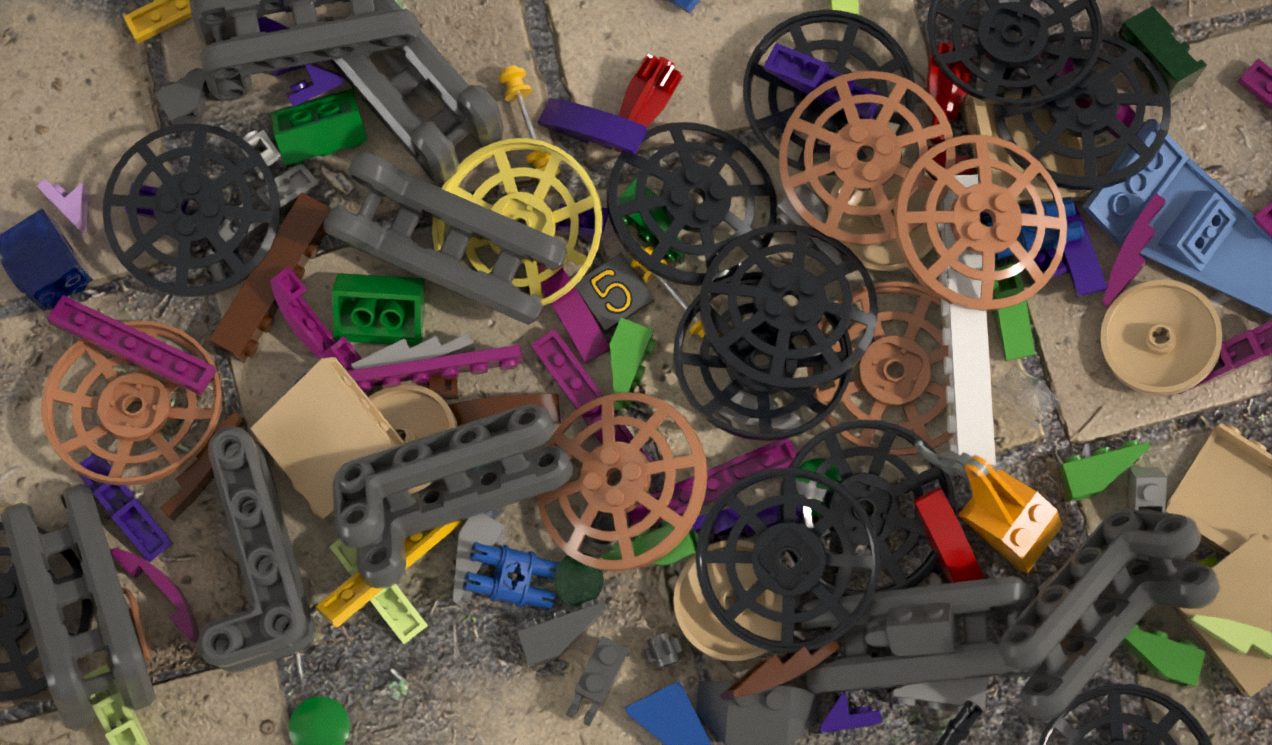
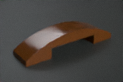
M558 394L507 395L448 404L455 416L457 426L527 404L543 406L548 410L554 424H561Z

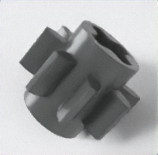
M667 632L647 640L649 648L644 649V654L648 664L655 662L657 669H661L678 662L676 654L681 653L682 650L677 637L670 639Z

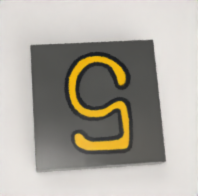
M622 252L585 275L575 285L583 301L605 333L617 326L621 317L628 319L654 302V298Z

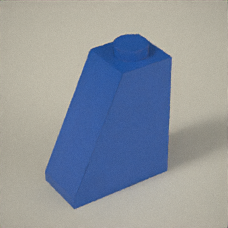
M680 680L625 707L627 715L663 745H712Z

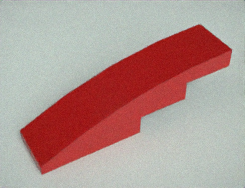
M938 487L914 500V505L930 546L937 553L946 578L951 583L983 580V574L970 544L943 490Z

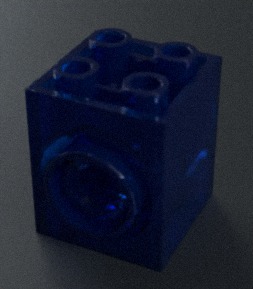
M43 208L0 234V254L3 257L0 259L4 270L19 291L23 294L25 293L41 310L54 309L63 295L68 297L71 294L81 293L93 281V278L59 225Z

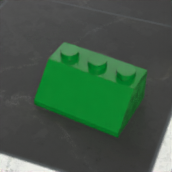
M353 88L303 102L294 107L290 106L271 112L274 137L285 166L289 164L299 165L307 161V159L316 156L326 157L333 154L336 150L346 147L349 149L356 148L362 145L363 142L368 141Z
M338 273L332 289L333 331L336 341L345 336L349 342L392 345L404 338L408 346H416L422 343L425 314V279Z

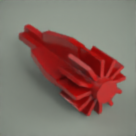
M940 42V46L937 45L940 54L955 51L953 42ZM930 51L927 93L935 99L944 111L948 122H950V119L957 117L966 92L956 87L943 74ZM962 62L947 64V67L959 79L968 84L971 72ZM928 106V111L933 113L932 126L940 124L936 115ZM944 136L929 139L933 144L945 141Z
M647 54L627 86L618 116L642 124L647 128L666 108L683 78L680 71L673 69L675 64L665 57L660 56L658 59L654 55L650 56ZM614 148L615 151L622 152V150Z

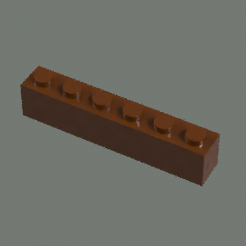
M303 192L300 193L277 230L269 252L259 266L250 273L209 340L215 347L245 363L248 357L252 358L259 347L258 341L260 337L273 326L275 321L273 316L279 308L270 280L289 266L301 281L305 273L304 267L309 259L315 258L320 249L319 242L324 234L328 235L325 232L323 223L331 209L330 207Z

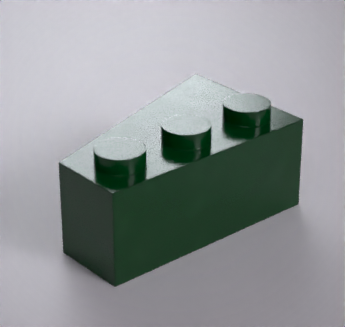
M1151 6L1123 22L1118 31L1119 39L1134 46L1152 61L1161 73L1167 86L1169 97L1172 98L1193 86L1207 64L1202 59L1196 61L1187 52L1191 47L1186 41L1180 44L1171 34L1174 32V28ZM1137 58L1134 59L1137 68L1141 72H1145L1149 78L1153 92L1156 95H1161L1154 76Z

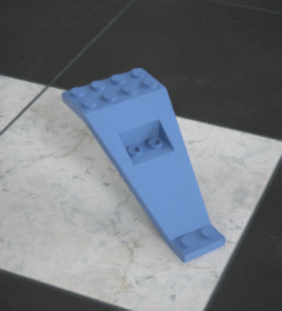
M1148 119L1136 136L1149 147L1158 133L1160 124L1156 119ZM1168 133L1161 150L1140 173L1114 186L1095 189L1082 206L1086 213L1112 241L1122 247L1138 216L1156 193L1166 200L1165 206L1149 223L1156 230L1155 236L1139 255L1272 317V239L1252 219L1255 215L1190 159ZM1128 145L1107 174L1128 166L1140 156Z

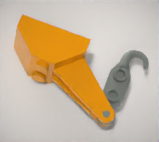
M917 440L915 448L927 461L938 466L951 476L957 473L961 477L969 479L973 496L958 516L1018 571L1028 573L1062 527L1058 510L1037 491L1006 472L993 469L987 461L977 455L972 457L965 452L958 455L952 450L936 454L927 449L921 440Z

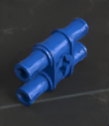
M1071 197L1062 199L1066 217L1074 216L1076 212L1073 199ZM1041 200L1045 216L1058 217L1055 202L1046 203ZM1034 205L1020 208L1022 214L1036 215ZM985 217L986 227L992 225L991 217ZM1080 221L1067 224L1066 242L1084 239V231ZM1022 226L1017 241L1027 252L1034 242L1036 227ZM1045 228L1043 243L1039 251L1057 248L1059 230ZM1007 248L996 254V258L1000 259L1013 254Z
M476 541L473 543L471 549L483 552V554L470 552V560L494 565L495 571L493 577L468 571L464 579L475 581L476 584L463 582L464 591L488 595L491 601L500 600L516 604L517 607H523L527 604L546 610L552 608L553 602L544 601L542 597L554 600V591L530 587L529 583L532 575L556 581L560 573L549 571V568L561 570V562L539 558L533 551L515 550L509 548L508 545H501L497 548ZM513 572L517 574L516 580L507 578L508 573Z

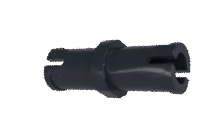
M967 700L954 719H950L947 723L945 733L935 745H959L961 741L966 740L969 736L970 728L983 713L982 709L977 704L971 709L974 702Z

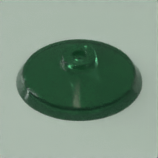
M568 555L561 560L555 572V587L559 596L566 603L580 607L579 605L597 599L602 591L604 582L602 570L584 565Z

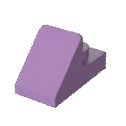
M44 179L37 185L40 191L82 234L87 230L89 190L83 183H80L69 194L57 182L52 186Z

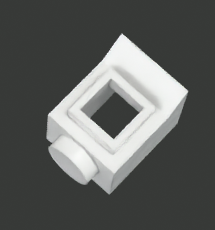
M264 130L259 133L252 131L244 136L243 140L248 142L255 150L265 144L267 150L260 155L268 166L277 161L280 167L284 166L280 153ZM242 149L243 153L248 158L249 155ZM256 166L254 168L261 180L264 179L261 170Z

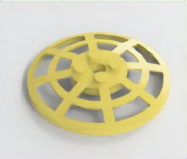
M529 138L507 139L494 142L478 149L465 158L458 165L457 172L442 187L445 191L515 221L525 220L527 226L552 237L555 235V223L570 218V235L566 245L567 255L562 266L554 271L547 269L539 274L535 260L530 262L523 259L520 263L524 262L527 278L512 280V284L515 287L529 286L530 295L535 294L540 297L543 306L556 301L568 293L583 278L591 266L598 251L602 234L600 198L586 170L571 155L559 147ZM512 150H534L551 156L545 171L529 167L511 169L506 152ZM495 157L500 173L487 179L473 195L458 187L463 178L474 167L488 158ZM561 161L569 165L580 176L588 189L590 197L575 203L569 190L560 180L555 178ZM531 177L540 179V182L534 194L518 192L514 178ZM503 182L506 196L499 199L493 206L482 200L493 187ZM551 186L561 194L567 204L566 207L553 212L544 202ZM593 208L595 233L590 251L585 256L574 250L579 234V214ZM433 216L432 237L434 250L439 251L445 240V223ZM475 237L470 238L465 249L469 260L478 271L491 273L493 267L491 270L487 268L480 260L475 249L490 245L499 255L500 248L484 238L482 240ZM568 260L581 266L577 274L564 287L552 295L543 298L541 282L555 275Z

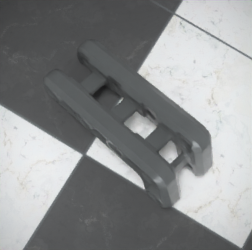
M190 0L189 2L199 40L206 45L200 53L205 80L209 92L222 101L236 100L247 95L252 87L251 75L403 47L415 41L420 31L417 16L409 9H396L384 12L382 10L375 11L373 0ZM334 2H350L352 16L329 22H318L315 8ZM279 12H292L295 26L266 33V31L260 32L257 18Z
M373 0L375 11L382 10L384 12L402 9L395 0ZM322 16L318 19V22L334 21V18L332 16ZM421 30L415 41L411 44L393 48V50L397 49L404 57L408 67L391 80H388L383 73H379L370 63L369 56L374 52L329 60L436 184H444L457 172L459 163L454 146L469 134L479 143L480 148L502 139L504 128L500 109L495 100L481 85H468ZM421 84H424L429 91L432 90L443 102L444 106L441 111L428 121H424L419 115H415L406 105L404 99Z
M362 151L354 155L348 169L350 178L367 188L368 193L359 212L356 214L341 206L330 209L323 223L327 234L362 252L529 325L537 321L543 308L541 298L535 294L530 296L521 292L519 288L512 284V280L523 259L530 262L535 260L544 264L551 271L560 268L567 255L564 242L415 178L373 154ZM383 197L397 202L400 206L389 229H385L372 221L374 213ZM424 215L431 219L434 216L449 225V232L439 251L431 248L426 250L411 240V235L420 216ZM475 237L479 240L484 238L500 248L501 251L491 273H485L481 270L476 272L462 263L461 258L470 238Z
M535 404L522 405L367 455L342 465L336 472L332 484L335 529L343 544L347 547L356 548L358 570L364 582L373 588H389L395 585L406 570L404 540L410 536L563 487L573 473V465L567 452L562 448L552 446L529 451L544 445L549 441L554 432L555 425L548 410L543 406ZM489 463L491 464V465H487V466H484V467H481V468H478V469H473V468H476V467H479V466H482V465H486V464H489ZM434 482L418 492L410 494L408 491L411 488Z
M228 426L216 431L211 437L208 445V455L251 607L248 610L214 620L207 624L200 632L198 650L202 658L209 664L218 666L222 670L236 673L301 653L313 643L316 628L266 454L262 447L245 430L236 426Z
M83 484L66 488L61 495L63 505L68 509L66 513L68 526L46 534L39 533L36 523L33 522L35 515L31 505L23 502L6 507L1 514L49 690L65 728L73 731L89 727L96 718L89 699L93 694L117 687L120 690L126 708L134 711L150 706L156 698L91 488ZM74 548L77 550L80 559L83 560L80 563L83 575L80 578L57 585L53 582L51 574L48 573L50 566L47 558L49 555ZM87 598L92 600L95 610H98L96 614L98 627L75 636L69 635L66 626L62 622L65 620L62 608ZM103 650L106 651L112 665L111 671L84 679L77 663L78 659Z
M1121 509L1109 514L1006 630L999 642L998 650L1008 667L1018 671H1028L1043 661L1025 683L1020 693V699L1028 715L1041 720H1049L1061 715L1145 613L1153 606L1167 605L1199 609L1211 604L1215 600L1220 590V584L1215 572L1210 567L1198 563L1174 561L1183 559L1196 550L1201 541L1200 532L1193 519L1180 514ZM1136 557H1141V558L1135 559V561L1129 563V564L1126 566V564H1127L1131 559L1136 558Z
M999 577L875 592L865 613L850 630L842 635L844 658L835 659L833 663L818 664L806 671L807 687L813 694H830L989 676H1002L1005 678L1032 676L1043 661L1028 671H1018L1008 667L998 650L999 643L990 641L987 615L993 614L997 617H1005L1007 630L1017 619V615L1021 614L1035 599V589L1019 577ZM864 594L842 596L838 602L851 615ZM821 600L804 602L799 613L819 606L822 603ZM930 603H951L953 615L963 619L965 644L956 646L955 652L897 656L895 654V656L875 657L868 654V646L865 640L867 621L874 616L888 615L889 608L903 605L911 607L928 605ZM829 610L814 619L800 622L801 627L807 633L835 629L841 624Z

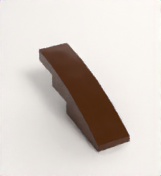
M235 411L215 429L212 436L223 427L236 426L242 428L245 421ZM210 439L196 456L198 460L175 479L182 489L160 507L163 513L172 521H175L198 498L215 477L208 455Z
M834 640L812 650H807L803 646L796 652L786 653L780 660L776 655L762 658L725 690L720 697L723 701L765 691L790 681L818 665L840 648V646Z

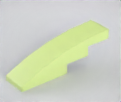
M340 538L329 545L351 576L358 571L356 548L347 547ZM397 584L384 588L370 600L403 644L428 626Z
M1189 615L1186 620L1238 654H1246L1250 647L1272 660L1271 632L1228 619L1201 615Z
M107 663L83 676V678L89 679L110 672L111 667ZM114 687L91 695L90 699L94 705L92 708L106 731L105 736L110 745H150L134 711L126 708L119 688Z

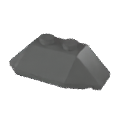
M699 681L696 713L724 745H792L818 723L820 694H813L811 690L775 686L765 691L723 701L720 695L735 682Z

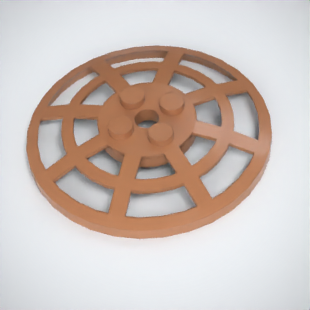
M859 71L838 76L823 83L809 93L796 107L787 122L779 150V171L784 190L800 217L813 229L820 231L826 236L843 243L855 245H878L895 241L897 238L891 210L895 209L897 196L888 201L883 186L889 183L895 175L904 179L910 169L901 164V148L918 143L920 158L928 151L927 140L944 136L945 141L953 138L952 129L944 111L935 99L922 87L904 77L879 71ZM873 78L888 80L896 83L888 98L873 94L852 96L847 82L856 79ZM834 86L837 87L841 101L834 103L826 109L814 124L799 119L805 108L816 97ZM907 89L916 93L928 104L940 124L922 129L920 122L914 114L899 103ZM874 103L883 105V108L876 120L860 119L855 104ZM844 109L849 124L845 125L837 134L822 128L831 116ZM894 111L898 112L908 121L913 128L912 132L896 136L893 130L887 126ZM794 129L808 135L804 149V165L806 170L789 177L787 151L790 136ZM816 139H819L831 145L830 160L814 166V143ZM955 146L946 150L945 170L956 165ZM862 148H871L874 151V157L869 162L858 160L857 155ZM924 168L918 174L911 188L909 198L917 190L918 186L930 192L936 182L924 176L926 172ZM835 172L839 180L844 183L837 199L824 189L818 180L819 177ZM810 181L818 196L832 207L826 224L814 217L804 207L797 197L794 188ZM946 186L943 187L938 197L936 211L947 196L949 189ZM855 189L872 191L876 205L861 207L849 205L848 202ZM843 213L855 216H875L880 214L885 232L854 234L840 231L837 229ZM908 224L909 234L923 224Z
M963 135L948 139L932 147L917 159L908 170L899 187L895 202L894 224L896 238L901 254L909 269L920 283L934 295L950 304L965 309L978 311L1001 310L1017 305L1032 297L1050 280L1063 256L1067 236V220L1065 207L1055 182L1042 164L1030 153L1014 143L998 137ZM964 143L975 144L977 158L959 162L948 170H945L932 160L936 155L953 146ZM987 143L1009 149L1021 156L1030 165L1021 173L1004 162L989 159ZM978 167L979 184L966 188L954 177L966 169ZM924 168L937 178V181L928 195L925 211L907 212L911 188L918 174ZM991 168L1003 171L1016 180L1007 190L992 184ZM1038 173L1044 179L1053 196L1058 217L1045 216L1041 199L1034 186L1030 183ZM946 186L957 198L954 200L950 211H936L938 197L943 187ZM1024 189L1033 202L1036 215L1021 213L1015 198ZM981 212H986L991 216L992 225L990 227H986L980 222L979 216ZM926 223L930 242L936 253L940 256L928 270L921 263L913 248L908 232V224ZM936 223H950L952 233L957 241L948 250L939 236ZM1022 226L1036 227L1034 242L1028 252L1017 241ZM1045 228L1059 230L1057 250L1050 266L1043 274L1035 263L1034 258L1042 246ZM1008 248L1019 262L1010 268L994 271L995 254ZM965 249L971 253L982 255V271L968 267L956 258ZM949 266L965 277L981 281L980 299L956 293L941 284L936 278ZM1025 269L1035 282L1028 289L1016 295L1003 299H993L994 281L1010 278Z
M899 281L875 283L873 285L876 295L900 293L913 295L920 299L913 314L901 311L878 313L873 335L875 342L867 348L864 356L859 360V379L848 383L841 401L858 420H880L886 406H902L908 422L894 424L908 430H913L916 435L925 440L934 449L953 437V433H948L947 430L941 436L931 440L924 426L936 418L947 406L946 386H950L949 374H947L946 386L929 381L931 375L930 365L943 360L944 357H948V345H943L942 333L933 324L924 319L930 303L941 308V298L934 295L926 287L915 283ZM864 286L851 292L853 304L860 301L863 311L869 314L868 290ZM843 298L839 300L837 303L844 305ZM824 316L818 327L827 338L830 335L825 332L830 323ZM903 321L909 324L904 336H885L880 322ZM858 322L848 330L850 340L852 341L867 326ZM919 328L931 335L940 348L925 353L922 347L914 342ZM839 341L832 346L834 352L841 351ZM890 364L899 365L902 368L903 375L900 378H891L887 374V366ZM807 367L808 377L812 376L814 367ZM840 378L834 381L835 387L820 392L817 388L813 397L823 404L831 401ZM864 390L875 401L869 416L853 403L849 395ZM923 392L940 397V400L933 409L920 417L914 401ZM831 414L825 419L830 427L838 425ZM863 429L860 438L853 436L848 431L838 433L846 441L857 447H878L877 445L870 444L876 429ZM915 446L891 448L889 451L891 453H886L896 456L919 454Z
M153 321L121 322L157 339V336L176 341L192 351L196 358L215 366L207 351L194 338L182 330ZM80 339L59 358L46 381L41 402L42 423L46 436L56 454L67 466L80 475L94 481L110 485H137L164 478L194 459L205 447L215 431L222 405V389L217 370L211 379L214 395L213 408H197L196 393L186 389L188 408H172L169 394L180 387V385L169 380L162 384L158 379L150 375V371L140 366L138 373L125 374L119 377L113 367L129 361L116 355L106 359L99 347ZM87 352L96 366L83 378L76 393L59 390V384L68 369L79 357ZM103 374L109 384L101 393L100 398L86 396L91 385ZM54 401L72 405V422L78 436L64 443L59 441L54 426ZM131 403H142V408L138 412L130 413L127 411V407ZM82 408L98 410L102 424L86 432L82 422ZM168 420H184L179 432L167 442L160 431ZM210 420L208 428L200 441L190 452L180 458L174 448L186 437L193 421ZM107 434L121 440L117 454L103 450L94 441ZM150 438L157 450L143 455L129 456L133 442ZM85 446L96 456L113 462L109 476L99 475L84 468L68 453ZM161 456L170 464V466L148 475L121 478L126 464L146 463Z
M622 392L605 395L588 402L566 418L554 432L546 447H556V445H559L567 452L570 460L574 456L583 463L579 480L566 483L557 490L537 496L540 516L547 532L556 545L568 556L596 569L618 572L634 570L652 564L666 556L680 544L691 530L700 513L707 486V462L702 443L695 429L681 413L656 397L641 393ZM614 401H639L658 408V410L647 422L633 417H614ZM602 405V420L586 427L573 441L564 435L570 425L583 414ZM668 416L683 431L692 455L674 458L668 442L656 430ZM616 425L640 429L629 444L615 441L614 426ZM602 429L603 445H600L591 453L580 446L591 434ZM649 437L658 445L663 455V460L648 462L645 455L640 451ZM694 468L692 494L683 516H680L667 507L675 487L676 470ZM615 471H620L622 474L621 481L617 485L611 486L609 481L611 474ZM665 472L664 488L660 499L657 500L648 494L652 475ZM582 492L589 504L579 519L572 510L567 496ZM559 499L564 514L571 524L576 527L569 543L564 541L553 527L547 513L546 503ZM640 504L651 510L649 515L641 522L628 528L625 513L634 510ZM598 511L613 515L616 531H601L590 527ZM660 517L675 527L657 546L643 554L634 555L630 538L649 529ZM585 535L601 541H618L622 559H597L584 555L578 550Z

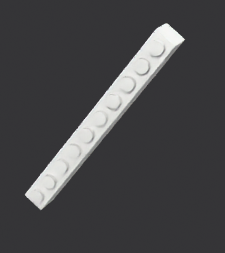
M978 175L954 176L966 188L978 184ZM950 189L940 205V211H950L954 200L957 198ZM936 223L937 230L941 231L942 242L948 250L957 241L952 233L950 223ZM965 249L956 258L966 266L982 271V255L971 253ZM949 266L939 275V282L949 289L971 298L980 299L981 281L965 277ZM941 299V316L946 317L947 328L942 330L943 345H948V357H944V372L950 376V386H946V403L951 404L952 415L947 417L948 433H953V445H949V450L954 451L958 455H961L963 452L972 457L977 455L987 461L993 468L996 465L986 311L965 309Z

